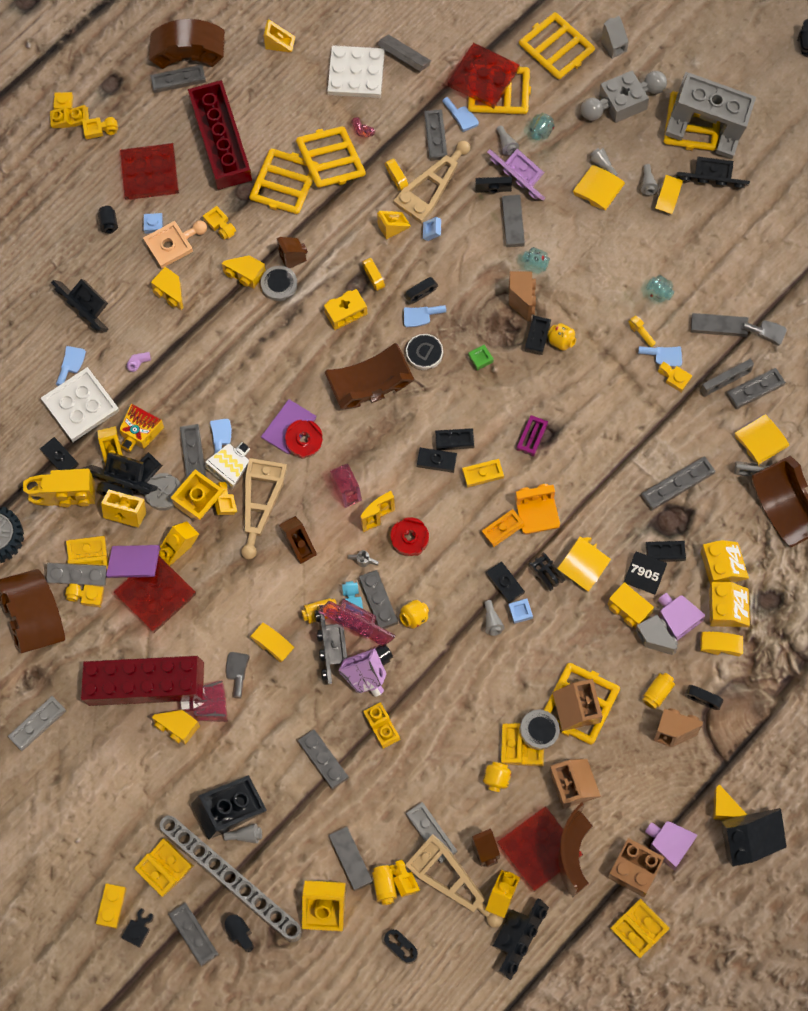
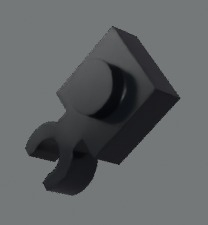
M142 908L138 911L137 922L131 920L121 937L138 948H141L150 931L145 926L154 919L152 913H150L147 919H143L142 915L145 910Z

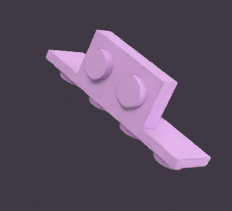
M490 149L487 153L492 156L490 158L492 162L497 166L501 164L504 167L503 171L511 177L513 175L516 177L517 180L515 182L522 188L526 186L530 190L528 193L534 199L540 198L544 201L545 197L533 186L545 172L518 149L515 150L506 162Z

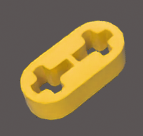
M392 158L386 161V170L398 190L401 191L408 187V181L395 159Z
M372 258L362 261L363 268L374 289L378 291L385 288L383 278Z

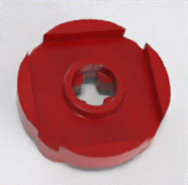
M297 420L287 428L284 440L287 449L293 455L303 459L315 455L320 450L323 435L320 427L315 422ZM300 435H307L308 442H301Z
M407 517L399 523L397 522L391 530L393 549L405 556L420 555L429 543L427 527L421 520L413 517ZM413 533L415 539L408 541L404 536Z

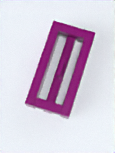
M531 415L518 443L517 450L524 451L525 454L529 453L534 457L548 426V421ZM534 421L536 424L525 447L523 443ZM542 424L543 426L540 430L533 449H530V446L533 442L539 425Z

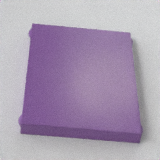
M289 399L262 434L261 438L289 455L291 452L287 449L284 440L287 428L297 420H310L314 422L316 415Z
M112 546L106 573L107 578L154 577L160 546Z

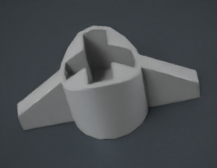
M365 550L360 551L357 555H348V559L356 560L360 567H366L369 564L378 566L379 563L371 559L369 553Z

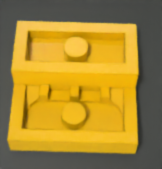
M592 165L575 187L573 193L574 196L588 200L591 206L606 210L625 185V182L614 174Z
M766 414L735 432V438L747 449V454L758 465L789 446V442Z
M391 491L374 500L361 514L363 532L381 525L380 517L395 511L394 496Z
M105 535L66 540L67 561L69 564L107 565L108 569Z
M579 536L557 569L589 592L611 559Z
M520 723L502 724L501 763L521 766H544V749L536 750L523 742L519 731Z
M163 838L152 852L146 854L134 869L164 897L194 865L166 838Z
M639 899L611 929L641 958L670 927L642 899Z

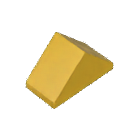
M267 20L264 31L265 49L292 52L295 36L271 20Z
M379 211L377 213L378 227L386 240L411 227L403 212Z
M719 784L714 790L713 819L724 820L747 815Z

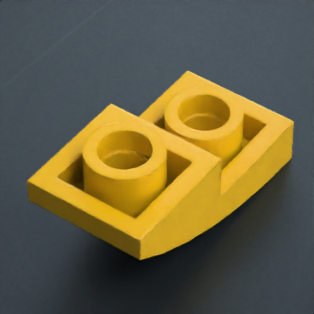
M86 105L68 109L65 106L50 111L52 128L83 125V120H89L88 107Z
M665 175L654 209L672 215L683 180Z
M263 622L250 636L263 650L269 651L279 662H282L295 648L283 636Z
M701 632L700 651L715 655L726 653L739 657L743 654V636L723 632Z
M381 702L363 711L383 749L401 740Z

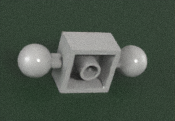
M633 71L601 83L599 91L601 100L597 98L586 99L581 105V114L585 119L595 121L602 116L603 110L607 109L614 122L617 123L647 110L649 98L646 92L652 94L661 93L667 86V78L660 71H652L647 74L644 82L640 83Z

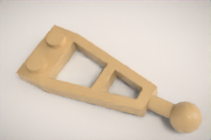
M467 141L458 142L456 151L451 157L444 156L408 184L409 186L405 187L393 200V204L422 224L434 210L457 169L458 163L456 161L461 155L469 153L470 144ZM447 164L450 168L442 179L435 173ZM427 179H430L439 186L429 204L411 193Z
M249 458L245 481V533L249 534L247 545L241 550L242 556L245 559H253L257 554L254 546L256 536L262 535L285 480L287 464ZM252 479L276 483L267 505L251 503ZM251 510L264 512L257 528L251 527Z
M432 834L405 866L419 879L474 912L478 909L487 917L489 926L493 928L500 927L503 923V918L485 911L486 905L483 901L486 898L449 848ZM442 854L460 876L451 888L426 874ZM463 883L467 885L477 900L474 903L456 893Z

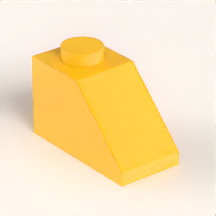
M116 426L98 430V440L106 466L108 453L113 452L123 456Z

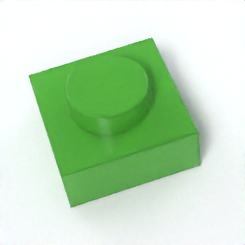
M485 344L468 353L477 371L494 362Z

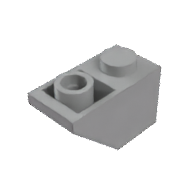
M620 16L608 19L603 26L601 44L613 59L627 52L629 43Z
M658 615L637 625L635 632L645 648L671 655L677 651L678 642L673 635L670 636L667 631L668 626L664 619H660Z

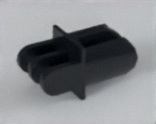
M808 19L803 21L802 29L799 31L797 38L801 53L805 57H808Z
M543 552L540 558L536 557L533 563L529 562L528 565L536 575V578L539 577L549 591H552L553 586L557 587L559 582L563 583L565 581V578L553 565V560L551 561Z
M232 914L228 916L225 920L227 934L234 944L239 942L246 952H251L254 948L253 943L248 937L252 933L238 915Z

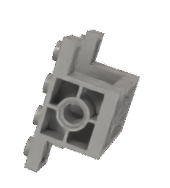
M685 72L665 135L682 141L687 124L690 122L694 112L700 114V119L714 124L717 121L725 123L719 133L721 136L715 153L732 159L738 141L748 125L756 97Z

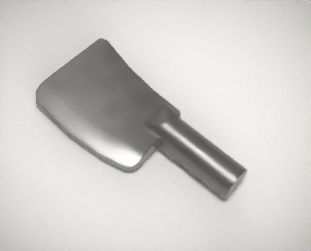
M762 321L760 327L744 322L742 325V329L758 334V336L773 342L777 346L781 345L787 331L785 327L770 321Z
M230 652L228 654L226 674L228 679L235 680L234 698L242 697L243 680H245V672L250 658L248 654Z

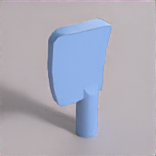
M448 97L443 99L442 102L450 110L462 132L478 126L479 121L465 106L457 109Z
M446 306L429 308L405 307L404 326L418 327L430 323L429 315L445 313Z
M66 346L61 372L56 382L57 386L65 382L68 372L77 373L86 354L84 349Z
M639 346L638 354L656 355V364L661 365L662 362H666L671 367H680L682 365L680 346L657 348Z
M229 419L210 421L215 454L222 449V445L230 444L231 423Z

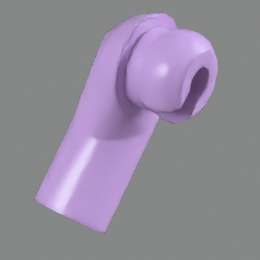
M150 352L132 355L127 362V369L130 372H135L142 362L151 361Z

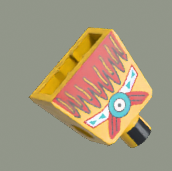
M131 404L119 430L121 436L125 439L121 447L127 452H131L135 445L143 449L146 448L163 430L162 420Z

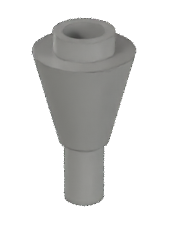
M498 126L497 131L500 135L503 154L512 155L516 149H519V144L506 133L503 126Z
M597 148L591 153L592 158L590 161L615 176L618 175L611 166L612 164L604 148L601 150Z
M645 164L643 166L644 176L641 192L650 196L657 193L659 187L651 173L650 164Z
M487 600L484 602L487 612L486 633L496 636L501 634L505 627L496 611H494L492 601Z
M256 823L235 832L224 833L225 841L238 840L258 844L259 839H262V829Z

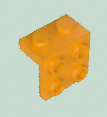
M541 484L537 488L530 489L525 487L516 492L515 502L518 515L525 524L522 527L524 534L560 527L554 500V485Z

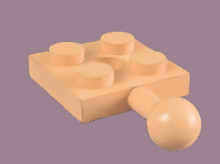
M198 220L193 224V228L182 233L177 223L173 221L143 237V240L162 269L192 253L193 248L187 239L195 234L203 235L207 231V225L204 221ZM166 242L173 243V245L170 248H165L163 246Z

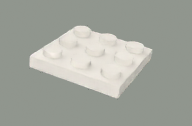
M332 46L328 95L381 98L385 49Z
M88 367L41 397L42 402L72 442L119 412L117 405Z

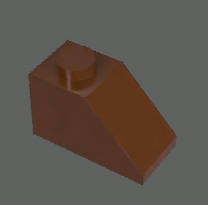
M277 238L279 256L285 267L292 268L307 261V248L304 243H300L298 238Z
M296 516L279 525L288 545L300 564L317 555L303 524Z
M491 828L472 836L471 845L481 867L484 865L490 867L498 863L497 860L500 859V852Z

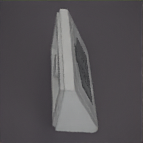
M736 461L734 474L752 477V475L770 465Z

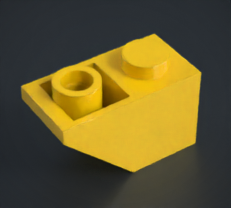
M250 255L222 262L223 272L227 277L235 278L243 286H250L253 289L266 271L265 264Z
M164 267L151 281L152 291L157 297L166 299L171 307H177L182 310L184 307L180 278L174 272Z
M187 521L173 526L160 545L159 557L167 566L172 565L192 547L199 533Z
M183 710L154 714L152 717L155 723L154 726L161 732L167 731L171 734L169 737L178 744L182 742L186 745L200 727L198 721Z
M501 870L485 911L505 918L520 877L512 872Z

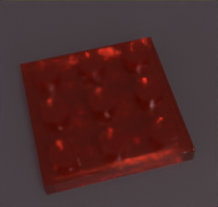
M473 42L447 82V86L494 109L520 69V64Z
M173 143L120 150L125 200L179 194Z
M158 556L154 577H129L114 591V595L155 633L196 595V591Z
M546 806L497 842L533 892L560 873L558 850L564 829ZM579 850V858H581L583 854Z

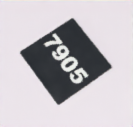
M636 551L624 582L655 595L667 563Z

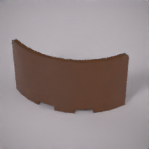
M179 19L165 23L151 32L149 60L162 69L174 62L182 61V58H191V60L203 62L213 67L224 57L225 31L218 25L198 19Z
M397 343L392 344L383 352L361 363L339 369H327L325 371V375L341 409L360 407V403L371 401V403L380 401L385 398V394L393 390L398 392L414 381V377Z
M788 456L752 475L751 479L757 497L769 521L783 541L789 547H794L808 539V493L805 489L808 485L801 465L792 456Z
M39 569L0 579V603L5 613H9L12 618L9 625L15 647L20 653L65 641L63 624L56 601L45 577Z
M583 802L574 809L568 818L558 850L560 875L572 897L576 896L589 884L582 873L579 863L580 845L588 831L593 828V825L582 813Z

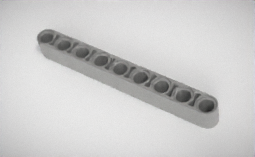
M165 816L160 821V829L168 839L289 942H296L300 939L302 931L300 925L181 822L173 816ZM168 823H175L173 830H165V826ZM185 835L190 836L188 843H180L181 837ZM199 848L205 849V854L201 857L195 856V852ZM214 861L221 863L217 870L210 869V865ZM229 874L236 876L235 881L232 883L225 882V878ZM245 887L251 888V893L248 896L240 894L241 890ZM264 900L267 903L266 907L261 910L257 909L256 903ZM274 914H281L282 919L280 922L273 923L271 921V917ZM289 927H296L298 931L296 935L288 936L286 934Z

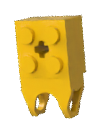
M90 469L51 470V474L33 476L23 481V491L28 494V501L35 505H57L60 507L79 505L85 507L95 504V481ZM30 482H36L38 484V486H35L30 490L27 489V485ZM32 496H38L41 498L39 500L32 499Z

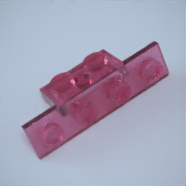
M342 599L339 605L329 600L319 609V613L375 641L377 644L387 645L395 638L393 633L374 624L376 619L374 614L345 599Z

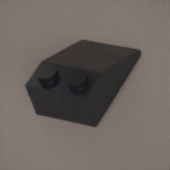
M249 775L198 795L191 803L208 840L222 835L267 811Z
M780 808L721 820L726 858L732 867L753 863L787 848Z

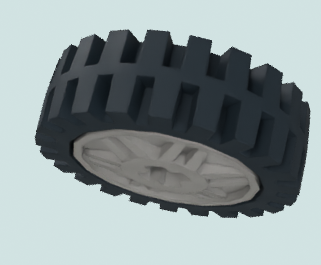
M0 507L1 563L5 562L7 558L9 560L12 559V555L18 553V548L21 549V542L24 541V530L20 520L6 507Z

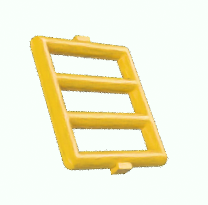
M556 12L552 13L540 24L537 22L532 27V30L519 40V45L556 79H561L573 68L577 69L580 67L582 61L595 51V46ZM556 21L561 26L535 49L528 44L530 40L552 22ZM568 32L574 37L549 59L546 60L540 54L564 33ZM578 43L586 48L560 71L552 65Z
M472 65L470 67L469 84H467V93H469L468 111L527 114L529 95H531V86H529L530 69L528 67ZM477 72L487 73L486 106L475 105ZM494 73L505 74L504 106H493ZM512 74H523L521 107H511Z
M676 91L670 93L665 132L678 95ZM694 112L692 117H699L700 114ZM717 121L716 124L713 123V128L687 124L686 132L711 135V143L684 139L680 141L665 134L664 143L666 145L686 147V150L692 151L693 148L715 151L718 145L720 121Z
M344 126L324 131L323 129H318L315 133L296 138V143L316 187L321 188L336 183L342 185L346 184L348 180L366 175L365 169ZM338 134L341 135L344 141L309 151L305 145L306 142ZM346 148L350 154L349 157L314 165L311 157ZM354 163L357 169L354 172L321 180L318 174L320 171Z
M271 148L254 183L249 199L268 205L269 209L277 210L278 208L290 213L299 214L313 178L310 172L306 176L271 165L273 158L277 157L307 166L304 158L299 157V154L294 152L289 154ZM267 172L304 182L301 191L264 179ZM261 186L297 197L295 206L258 195Z
M567 663L553 692L570 685L567 680L571 672L587 680L593 679L594 683L611 691L606 701L598 697L603 717L601 723L593 724L594 726L589 735L577 729L562 731L560 721L557 720L559 729L562 731L561 734L567 737L571 735L592 745L595 743L620 692V687L599 677V673L593 670L589 672L575 664ZM553 692L544 708V711L549 713L556 706Z

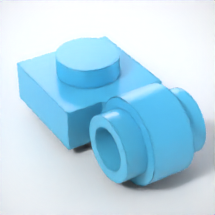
M349 581L346 584H342L343 596H348L347 599H342L345 620L364 617L362 598L355 597V594H359L358 583Z

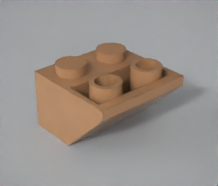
M510 271L509 305L526 321H531V315H535L536 279H532V272Z
M593 679L575 682L553 692L562 731L601 723L603 716Z
M672 708L664 709L653 741L674 747L697 736L703 722L699 721V718L696 716H685Z
M588 759L568 760L550 766L549 773L562 809L601 797Z
M628 838L608 879L645 897L665 857Z

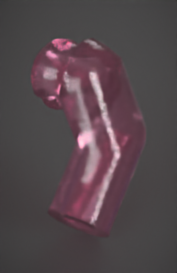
M359 117L351 120L358 136H374L375 129L362 125Z

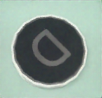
M419 334L408 342L406 355L413 367L420 370H428L436 367L441 362L443 347L439 339L433 335Z

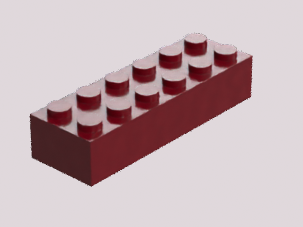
M222 80L187 89L217 190L252 181L250 166Z
M198 656L83 662L81 700L88 706L203 701L204 661Z

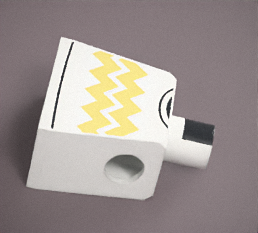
M243 442L236 449L231 444H227L205 462L204 467L221 482H226L227 487L233 490L248 466L249 460L245 455L250 451V448Z

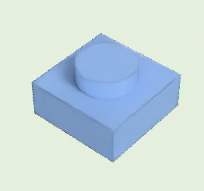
M162 213L144 214L145 234L153 233L163 227Z
M434 217L423 222L424 240L429 241L441 236L440 218Z
M528 599L508 604L514 624L533 619Z

